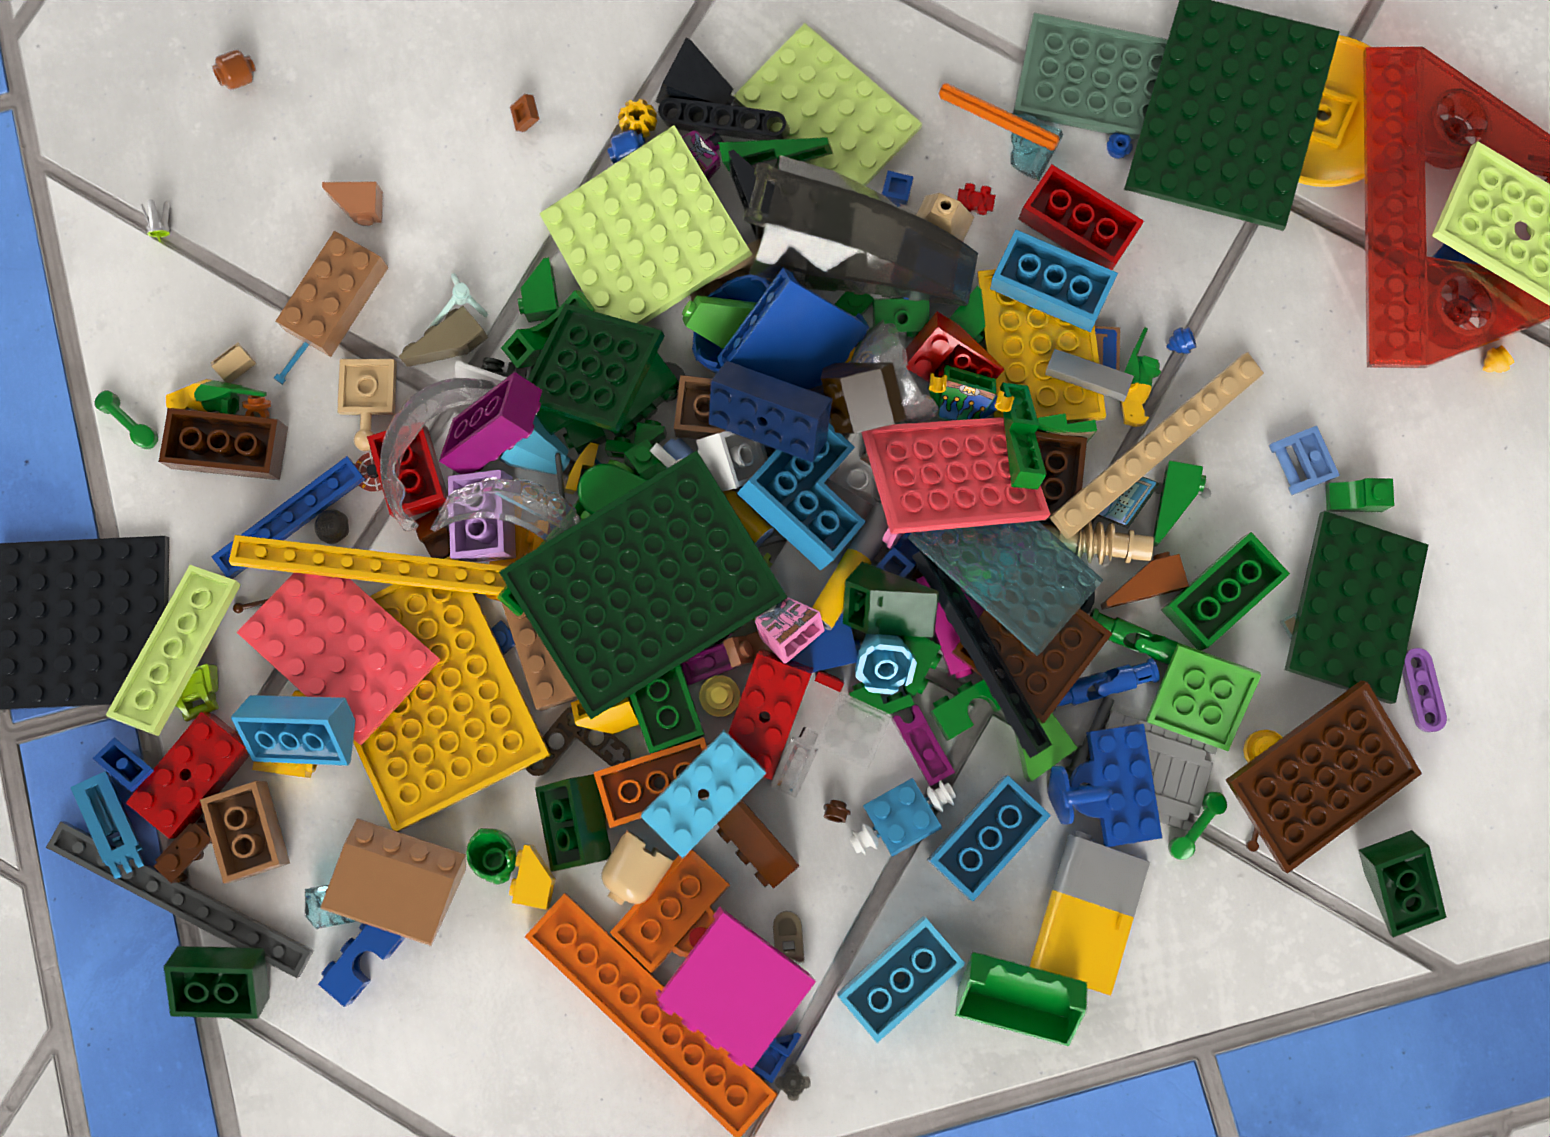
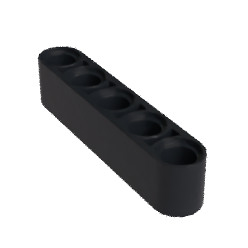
M666 98L662 100L658 107V114L669 128L675 125L677 130L697 131L707 134L717 132L722 136L752 140L787 139L790 134V127L785 117L777 111L678 98ZM678 109L675 117L667 118L670 110ZM698 112H703V118L698 122H694V115ZM722 116H730L727 124L718 125L719 119ZM755 119L756 124L750 129L744 128L747 120ZM774 123H782V128L778 132L770 131Z

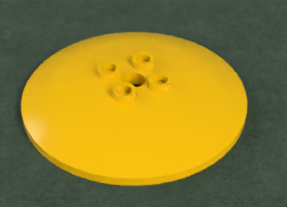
M1338 36L1318 111L1327 113L1329 119L1322 121L1316 117L1299 183L1320 187H1334L1360 181L1384 166L1396 152L1404 138L1409 119V103L1403 81L1393 65L1381 53L1361 41L1346 36Z

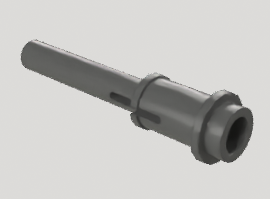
M1107 696L1103 698L1089 731L1102 730L1115 700ZM1087 736L1083 744L1078 745L1070 766L1065 768L1069 779L1072 772L1080 764L1090 761Z

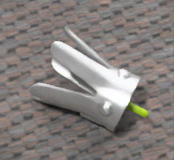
M149 199L150 221L144 206L140 204L148 223L147 234L151 237H158V241L161 242V237L170 235V228L168 227L169 201L164 202L162 217L159 220L155 203L152 199Z

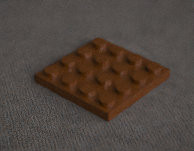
M1022 563L979 616L981 624L1041 724H1044L1112 635L1109 630ZM960 641L951 653L982 677L976 670L975 663Z

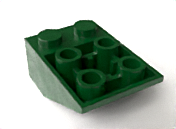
M861 562L845 580L843 624L867 634L933 637L935 635L939 591L868 563Z

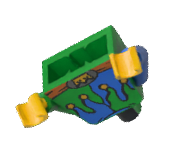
M945 365L943 377L939 378L935 377L934 373L930 374L928 391L933 406L938 408V417L945 419V421L984 419L997 410L1009 412L1012 409L1015 397H1005L1003 391H999L996 396V379L948 365Z

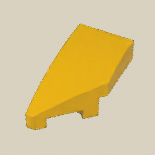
M590 443L579 455L565 481V493L573 495L576 492L581 469L588 470L594 466L599 444Z

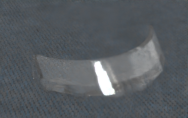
M472 378L442 380L415 393L402 405L400 412L394 415L382 444L380 474L388 505L404 531L416 530L419 526L402 509L405 488L398 477L400 465L407 447L431 418L445 410L473 404L497 386L493 382Z
M493 477L483 479L480 482L467 485L452 492L430 530L436 532L448 524L461 520L490 518L519 525L548 542L582 521V519L576 513L577 509L556 492L548 491L540 484L519 478L509 480Z

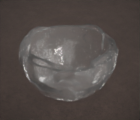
M884 320L878 322L867 331L863 340L856 344L850 363L893 362L907 417L896 424L923 423L937 418L936 412L939 407L929 395V383L906 367L908 365L907 354L900 341L898 329L894 323L886 324Z

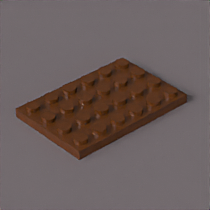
M1361 680L1225 780L1281 870L1288 874L1419 777L1422 772L1368 682Z

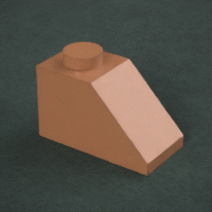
M322 182V188L330 199L355 223L363 226L382 223L383 192L377 182Z

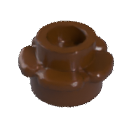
M830 800V803L824 804L823 808L825 810L824 818L837 823H845L847 815H850L851 811L846 809V803L839 800Z

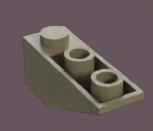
M462 306L459 309L451 310L446 315L445 320L439 325L428 328L420 340L416 343L408 344L398 357L407 367L463 356L469 354L488 339V336L467 309Z

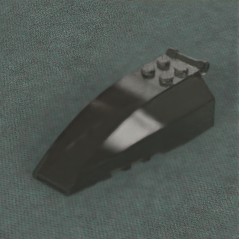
M779 155L774 168L766 163L756 164L754 171L756 180L750 206L745 210L744 220L748 223L765 227L757 256L750 268L749 274L774 280L782 268H785L792 272L796 281L807 289L836 292L837 290L849 291L858 295L865 293L876 294L886 298H891L892 296L904 297L914 301L928 300L932 303L967 306L969 304L978 252L955 236L892 199L833 170ZM767 180L775 182L768 215L760 211Z

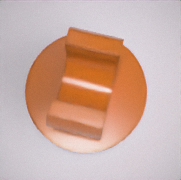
M251 395L247 397L248 400L242 402V407L248 409L245 416L254 417V412H258L261 417L269 418L270 415L267 408L271 407V401L266 400L265 397Z

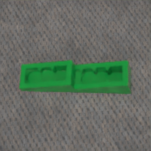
M827 137L718 142L722 162L728 172H730L728 151L731 150L736 151L750 165L777 159L781 168L833 154Z
M1002 382L1000 391L1004 392V396L1015 397L1011 411L1003 412L1011 486L1038 490L1047 474L1035 435L1039 422L1029 387Z

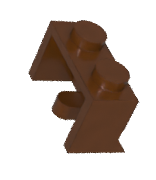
M201 818L197 823H190L156 859L157 863L154 868L170 883L185 882L188 877L183 873L184 870L194 860H201L204 856L203 850L212 843L206 821Z

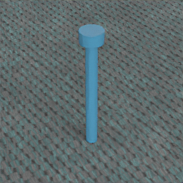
M304 342L280 375L276 374L274 376L277 382L283 385L286 381L284 377L309 344Z

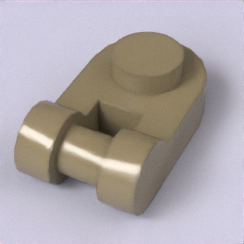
M791 911L781 912L773 921L774 947L791 960L796 961V963H805L800 918ZM794 941L795 949L783 950V942Z

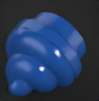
M1189 327L1176 329L1166 345L1167 349L1183 354H1189L1191 349L1197 347L1194 335Z

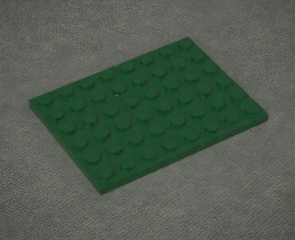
M1179 0L1124 190L1284 231L1340 31L1213 0Z
M697 450L499 571L590 719L595 718L788 598Z

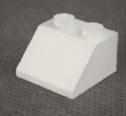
M729 431L696 440L701 458L722 492L744 486L768 459L764 444Z

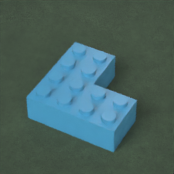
M830 423L827 442L813 463L776 450L737 492L745 502L820 571L837 557L865 523L854 510L824 484L855 448L842 434L835 433L834 427Z

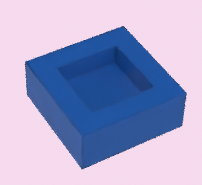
M888 170L881 199L907 205L914 176Z
M500 620L491 629L503 655H505L515 646L511 630Z

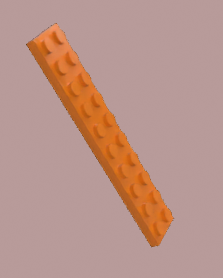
M564 893L525 936L534 947L734 1137H741L778 1095L766 1081L746 1064H743L741 1067L728 1057L729 1052L723 1047H720L718 1050L705 1040L706 1035L698 1029L696 1032L689 1030L681 1022L683 1018L674 1012L672 1015H669L658 1006L660 1001L657 999L656 991L658 989L662 991L665 986L567 893Z

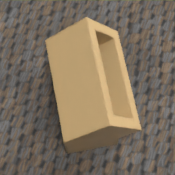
M238 342L210 362L211 367L227 383L233 382L256 365L252 357Z

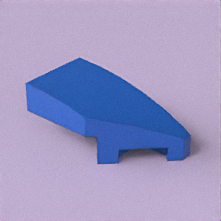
M794 1033L774 1038L751 1070L772 1084L787 1057L790 1056L799 1041L801 1034Z

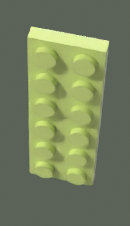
M189 565L106 716L159 736L241 584L234 579Z

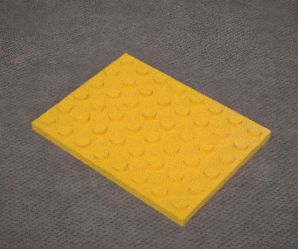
M393 584L370 596L440 659L435 667L362 745L353 739L355 748L393 831L400 832L551 755L475 593Z

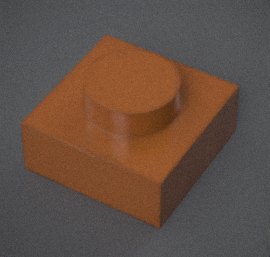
M524 94L510 106L516 131L525 132L540 120L533 95Z

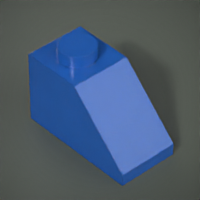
M115 737L92 758L131 792L154 771Z

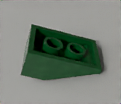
M1413 830L1358 850L1364 874L1392 938L1447 918L1430 846Z

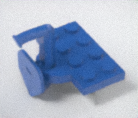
M1144 724L1086 732L1090 761L1080 764L1072 772L1070 779L1063 766H1052L1048 785V797L1061 824L1068 825L1073 823L1074 806L1080 813L1088 817L1100 818L1103 842L1106 847L1162 838Z

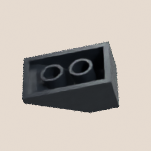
M728 151L730 175L756 240L776 231L781 236L787 235L788 224L791 223L789 215L791 207L787 197L782 198L779 189L736 151Z

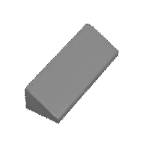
M1054 349L1045 373L1047 376L1123 402L1126 399L1134 377L1133 375Z

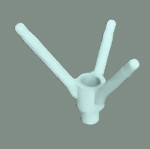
M453 273L451 278L455 286L452 297L429 328L439 325L455 304L463 305L469 303L484 317H487L488 313L469 294V288L466 284L460 283L456 274Z

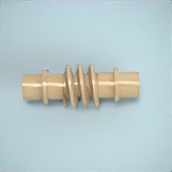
M1091 521L1071 538L1066 539L1056 525L1040 524L1037 548L1055 550L1056 555H1061L1062 551L1076 553L1077 562H1080L1083 553H1086L1088 563H1091L1094 555L1097 554L1099 564L1102 565L1106 556H1109L1110 561L1112 557L1124 558L1125 563H1130L1131 559L1150 561L1154 540L1153 536L1136 535L1134 530H1128V533L1115 532L1113 523H1109L1104 532L1103 523L1098 522L1093 531Z

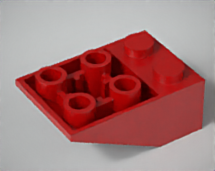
M938 311L904 350V367L927 382H930L931 373H934L935 377H943L945 365L997 379L1004 371V367L960 325Z

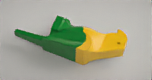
M1144 327L1124 373L1134 376L1125 401H1120L1123 422L1132 427H1141L1147 423L1149 417L1145 416L1142 404L1145 403L1151 393L1152 379L1161 374V370H1159L1160 363L1157 359L1145 355L1138 356L1148 330L1146 327Z
M205 379L167 394L166 407L185 410L191 408L197 411L236 415L239 411L238 394L265 397L267 392L242 387L243 385Z

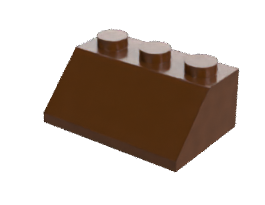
M742 799L717 823L720 828L716 832L727 844L732 841L738 847V850L735 852L745 865L751 862L758 870L754 874L764 887L770 884L774 889L799 867L797 861Z

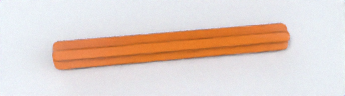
M944 83L939 91L941 99L1048 150L1054 151L1059 143L1058 135L948 83Z

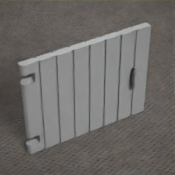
M1110 711L1105 729L1144 724L1160 822L1189 831L1194 823L1188 822L1189 814L1199 816L1213 762L1204 760L1206 752L1216 754L1217 747Z

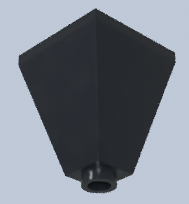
M686 37L662 83L656 103L660 104L666 98H678L732 105L735 96L731 95L733 91L732 86L698 47Z

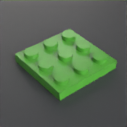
M1178 643L1146 720L1153 725L1229 751L1262 675L1259 671Z

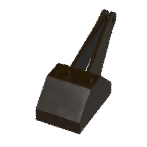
M893 362L833 363L822 369V385L807 389L832 398L830 418L835 433L855 434L893 425L907 418Z

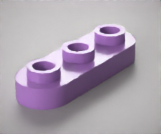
M1422 648L1407 650L1402 674L1415 724L1424 732L1440 731L1446 725L1447 715L1432 657ZM1412 658L1417 661L1416 668L1411 665ZM1419 686L1424 688L1423 695L1418 693ZM1427 713L1431 716L1430 723H1427L1425 720Z

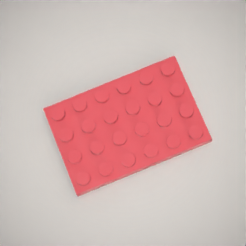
M1004 417L893 424L861 432L890 534L1046 520L1050 516L1041 485L1038 490L1011 486Z
M293 573L236 632L307 697L346 698L356 720L354 740L360 745L369 738L440 661L423 643L351 579Z

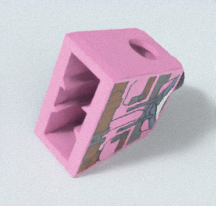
M789 597L757 616L755 620L760 638L784 664L789 662L825 631L819 611Z

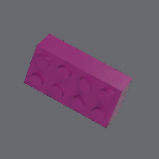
M516 372L511 374L453 418L439 462L459 474L480 472L487 463L497 460L507 449L511 450L523 438L527 439L535 427L533 421L541 407L539 400L542 389Z

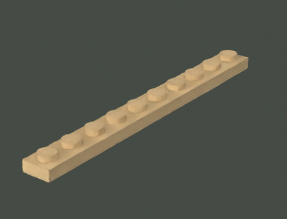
M1248 352L1241 355L1049 518L1066 539L1071 538L1260 378L1264 372Z

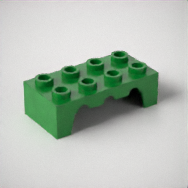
M972 952L958 987L955 1016L1070 1046L1087 1011V982Z

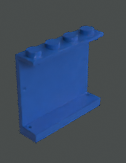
M782 268L717 359L721 367L726 361L801 388L810 389L822 385L821 374L824 367L833 363H845L850 352L858 342L864 339L870 327L862 314L858 313L855 317L800 285L792 272Z

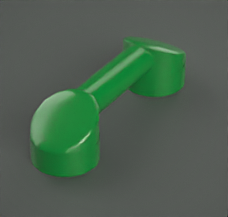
M105 390L97 395L94 401L95 407L105 414H111L130 432L129 436L134 444L143 449H151L157 444V432L144 424H137L120 408V399L116 394Z
M1208 792L1204 795L1202 802L1203 813L1185 837H1175L1169 842L1168 850L1173 858L1185 860L1193 856L1196 840L1214 816L1224 813L1227 809V800L1223 794Z

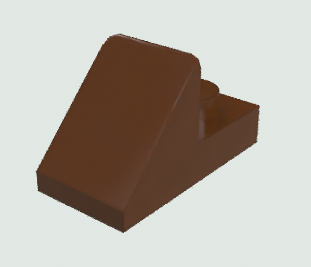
M438 509L413 521L418 539L425 545L431 558L445 559L450 556V531Z

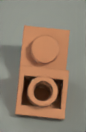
M758 631L746 636L731 637L723 641L732 668L753 664L760 649L774 653L760 638Z

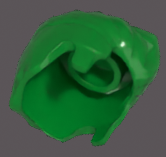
M480 828L470 838L466 853L467 862L473 872L481 879L493 882L495 885L507 882L510 879L511 872L516 867L517 853L512 839L500 830Z

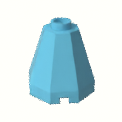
M536 415L533 421L535 427L532 434L527 439L523 438L517 442L511 450L507 449L499 458L501 462L509 466L552 475L557 473L556 453H559L561 456L562 473L571 459L567 456L568 448L555 434H549Z
M866 633L858 653L855 675L859 681L864 683L865 688L869 692L894 694L899 691V686L903 684L907 686L912 683L917 664L916 657L897 635Z

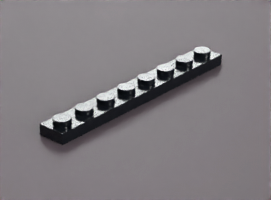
M936 545L914 554L912 557L917 564L918 570L923 574L930 588L939 591L938 602L943 608L947 620L957 632L961 644L968 651L975 663L976 670L982 675L992 697L996 699L1006 721L1017 735L1021 747L1026 751L1029 758L1052 745L1051 741Z

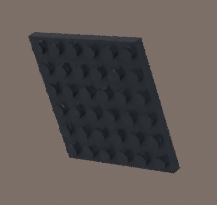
M144 536L0 543V710L102 706L113 703L168 604L169 537Z

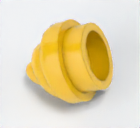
M1500 345L1497 348L1493 347L1488 350L1487 357L1484 360L1483 371L1506 372L1510 369L1509 366L1515 362L1509 352Z

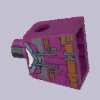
M691 131L682 136L709 181L720 168V157L716 152L720 149L718 142H724V140L717 132H714L704 140L697 131Z

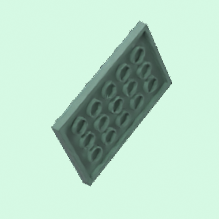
M1034 13L1013 114L1107 134H1125L1132 139L1138 140L1168 39Z

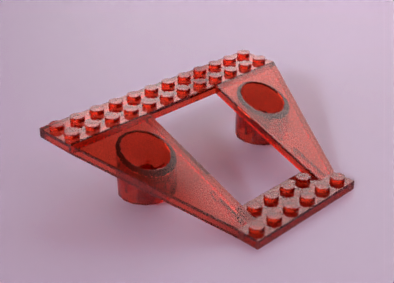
M1423 46L1366 47L1363 52L1367 368H1427L1549 321L1550 306L1482 265L1427 257L1425 162L1435 168L1447 170L1460 168L1466 159L1470 147L1473 145L1465 137H1475V143L1479 141L1534 175L1547 177L1544 181L1550 184V134ZM1447 114H1448V119H1447V120H1443V119L1440 117L1441 115H1447ZM1466 122H1468L1472 129H1468ZM1452 293V300L1448 302L1441 294ZM1459 294L1463 295L1469 300L1466 302L1463 299H1459ZM1471 301L1478 311H1472L1469 305ZM1471 317H1479L1478 328L1469 321Z

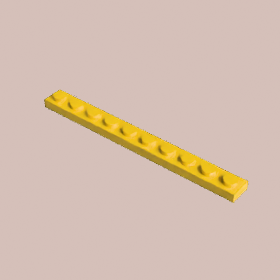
M240 535L234 536L229 563L233 566L497 596L507 585L499 573L500 570L507 566Z

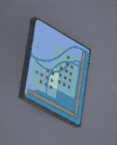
M1142 477L1100 512L1097 517L1128 529L1159 486V483Z

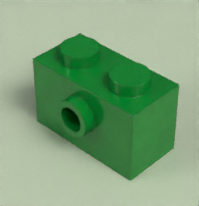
M928 297L911 300L903 298L872 299L873 332L879 333L880 338L896 337V332H907V337H916L930 320Z

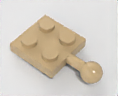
M340 359L337 412L340 415H360V431L354 436V444L361 451L371 450L367 436L374 434L371 431L372 415H395L397 362L395 359Z

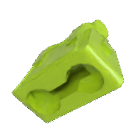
M203 664L194 670L175 705L181 710L183 719L186 722L195 719L201 711L210 713L219 709L215 694L219 689L217 666ZM202 698L204 703L193 707L192 702Z

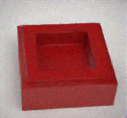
M823 670L819 671L815 678L816 682L838 692H841L845 683L844 680Z

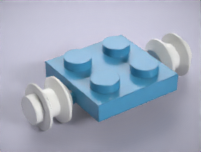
M911 778L863 805L874 827L871 829L870 826L862 824L861 832L856 833L851 830L853 836L849 840L856 853L862 851L865 856L866 848L872 846L877 849V838L881 837L893 857L941 830V824L931 808L934 807V809L943 812L944 804L949 803L954 806L953 799L956 798V795L950 784H943L940 780L939 788L934 790L928 787V798H924L914 779Z

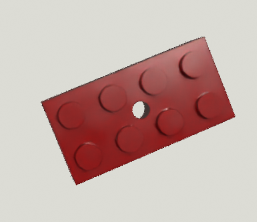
M1051 164L1024 204L1018 218L1024 224L1071 253L1112 271L1144 223V220L1053 164Z
M760 649L756 655L728 734L765 769L766 774L763 777L772 780L814 668L793 660L784 664L776 654ZM768 712L770 719L763 718L760 713Z
M201 711L153 769L154 771L127 800L126 804L167 838L175 839L190 823H195L202 815L203 809L200 800L220 793L250 755L240 735L215 714Z

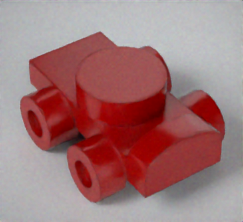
M966 183L964 189L958 190L957 200L969 212L971 210L977 211L979 215H987L988 211L993 212L996 195L991 194V187L982 186L980 192H976L975 184Z

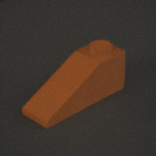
M1164 552L1154 555V560L1145 565L1101 604V609L1104 610L1180 591L1188 587L1189 584L1180 554L1170 556V552Z

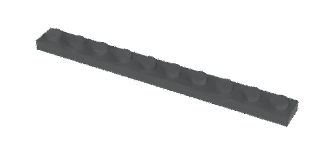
M67 822L59 823L46 846L47 849L237 948H264L266 963L295 978L301 976L314 951L183 882L170 883L156 868L146 863L138 868L134 859L129 860L133 871L128 874L124 870L123 865H119L118 868L121 871L122 877L115 879L110 867L103 863L92 836ZM110 845L112 850L116 849V847Z

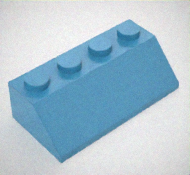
M250 695L231 716L253 762L346 766L351 762L356 720L346 698Z

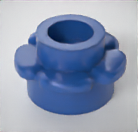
M1114 133L1109 137L1106 147L1111 157L1121 159L1131 153L1133 144H1131L1130 136Z

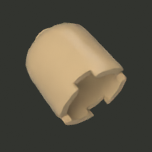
M628 830L622 835L601 872L603 884L610 890L607 896L621 905L624 901L632 904H640L646 901L673 863L670 857L657 848L653 847L651 851L646 849V844L642 842L643 839Z

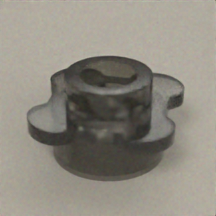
M795 1064L789 1065L787 1072L776 1079V1087L783 1089L790 1101L798 1100L803 1090L809 1088L811 1084L810 1078L803 1076L799 1072V1067ZM791 1080H795L796 1084L791 1085Z

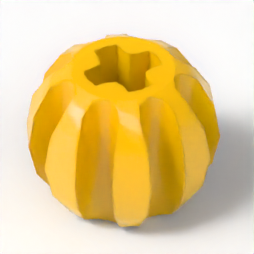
M640 98L637 102H633L632 99L625 102L626 107L620 108L618 119L620 120L618 125L622 132L632 129L638 134L642 133L644 138L649 137V131H655L658 122L654 107L647 105V101Z

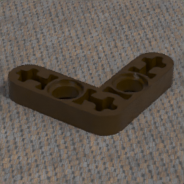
M569 707L543 736L549 752L555 754L554 758L551 759L548 756L543 760L542 763L545 766L543 770L540 768L533 770L534 764L526 767V770L533 776L547 774L576 738L610 766L630 761L631 752L628 746L615 735L603 732V742L597 746L592 745L589 742V734L593 729L586 728L583 736L579 735V732L583 730L576 724L569 725L571 720L568 716L570 713L573 714L572 707ZM560 733L564 737V745L560 749L555 750L549 745V739L553 734ZM610 738L614 740L610 744L611 747L616 750L624 749L622 754L625 757L624 761L617 760L614 763L612 761L613 754L610 751L605 750L604 755L600 752L601 749L607 746Z

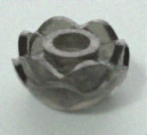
M333 509L322 512L314 524L317 537L328 544H336L343 540L349 533L347 516Z

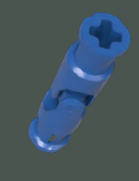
M1149 658L1142 664L1134 666L1128 664L1103 673L1078 678L1057 707L1071 703L1075 706L1106 697L1110 694L1137 688V685L1150 681L1157 683L1160 680V674L1156 662L1153 658ZM1091 685H1093L1096 691L1087 690Z

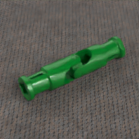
M1097 608L1092 610L1090 617L1112 633L1108 641L1139 653H1146L1154 660L1169 665L1178 644L1177 641L1158 634H1152L1149 630L1119 617L1114 619L1104 615ZM1136 633L1134 643L1126 638L1127 634Z

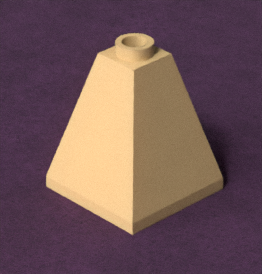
M941 193L926 195L910 230L957 256L974 216L958 200Z

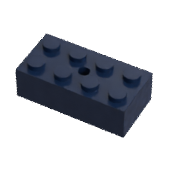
M726 361L711 380L709 424L813 463L827 442L832 398Z

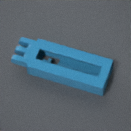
M104 771L70 787L103 863L110 867L114 878L122 877L121 871L118 868L121 864L127 874L133 871L129 861L131 859H134L138 868L144 866L139 853L143 848L111 776ZM119 831L121 837L117 836L112 839L116 846V849L112 850L106 837Z

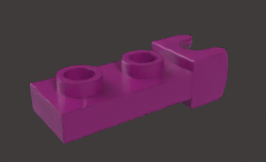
M915 704L910 708L913 715L911 723H905L899 715H895L891 719L930 787L954 774L955 771L930 729L922 711Z

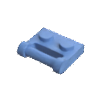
M1317 426L1269 445L1271 452L1276 454L1290 484L1288 489L1291 496L1340 476ZM1292 445L1307 480L1300 481L1286 447Z

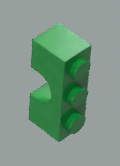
M984 679L973 685L972 681H969L957 688L959 694L949 699L945 695L932 703L935 709L929 713L946 741L974 726L968 715V705L971 700L976 698L984 699L990 704L994 712L1001 709L996 699L992 697Z

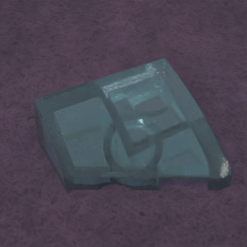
M1014 114L1058 135L1059 142L1064 135L1061 129L1039 123L1034 116ZM1012 133V167L1024 175L1039 181L1055 150H1048L1046 147Z

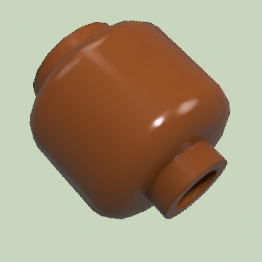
M233 50L215 58V65L212 66L218 83L221 86L225 85L230 90L250 84L253 81L252 72L256 71L249 55L244 56L239 50Z

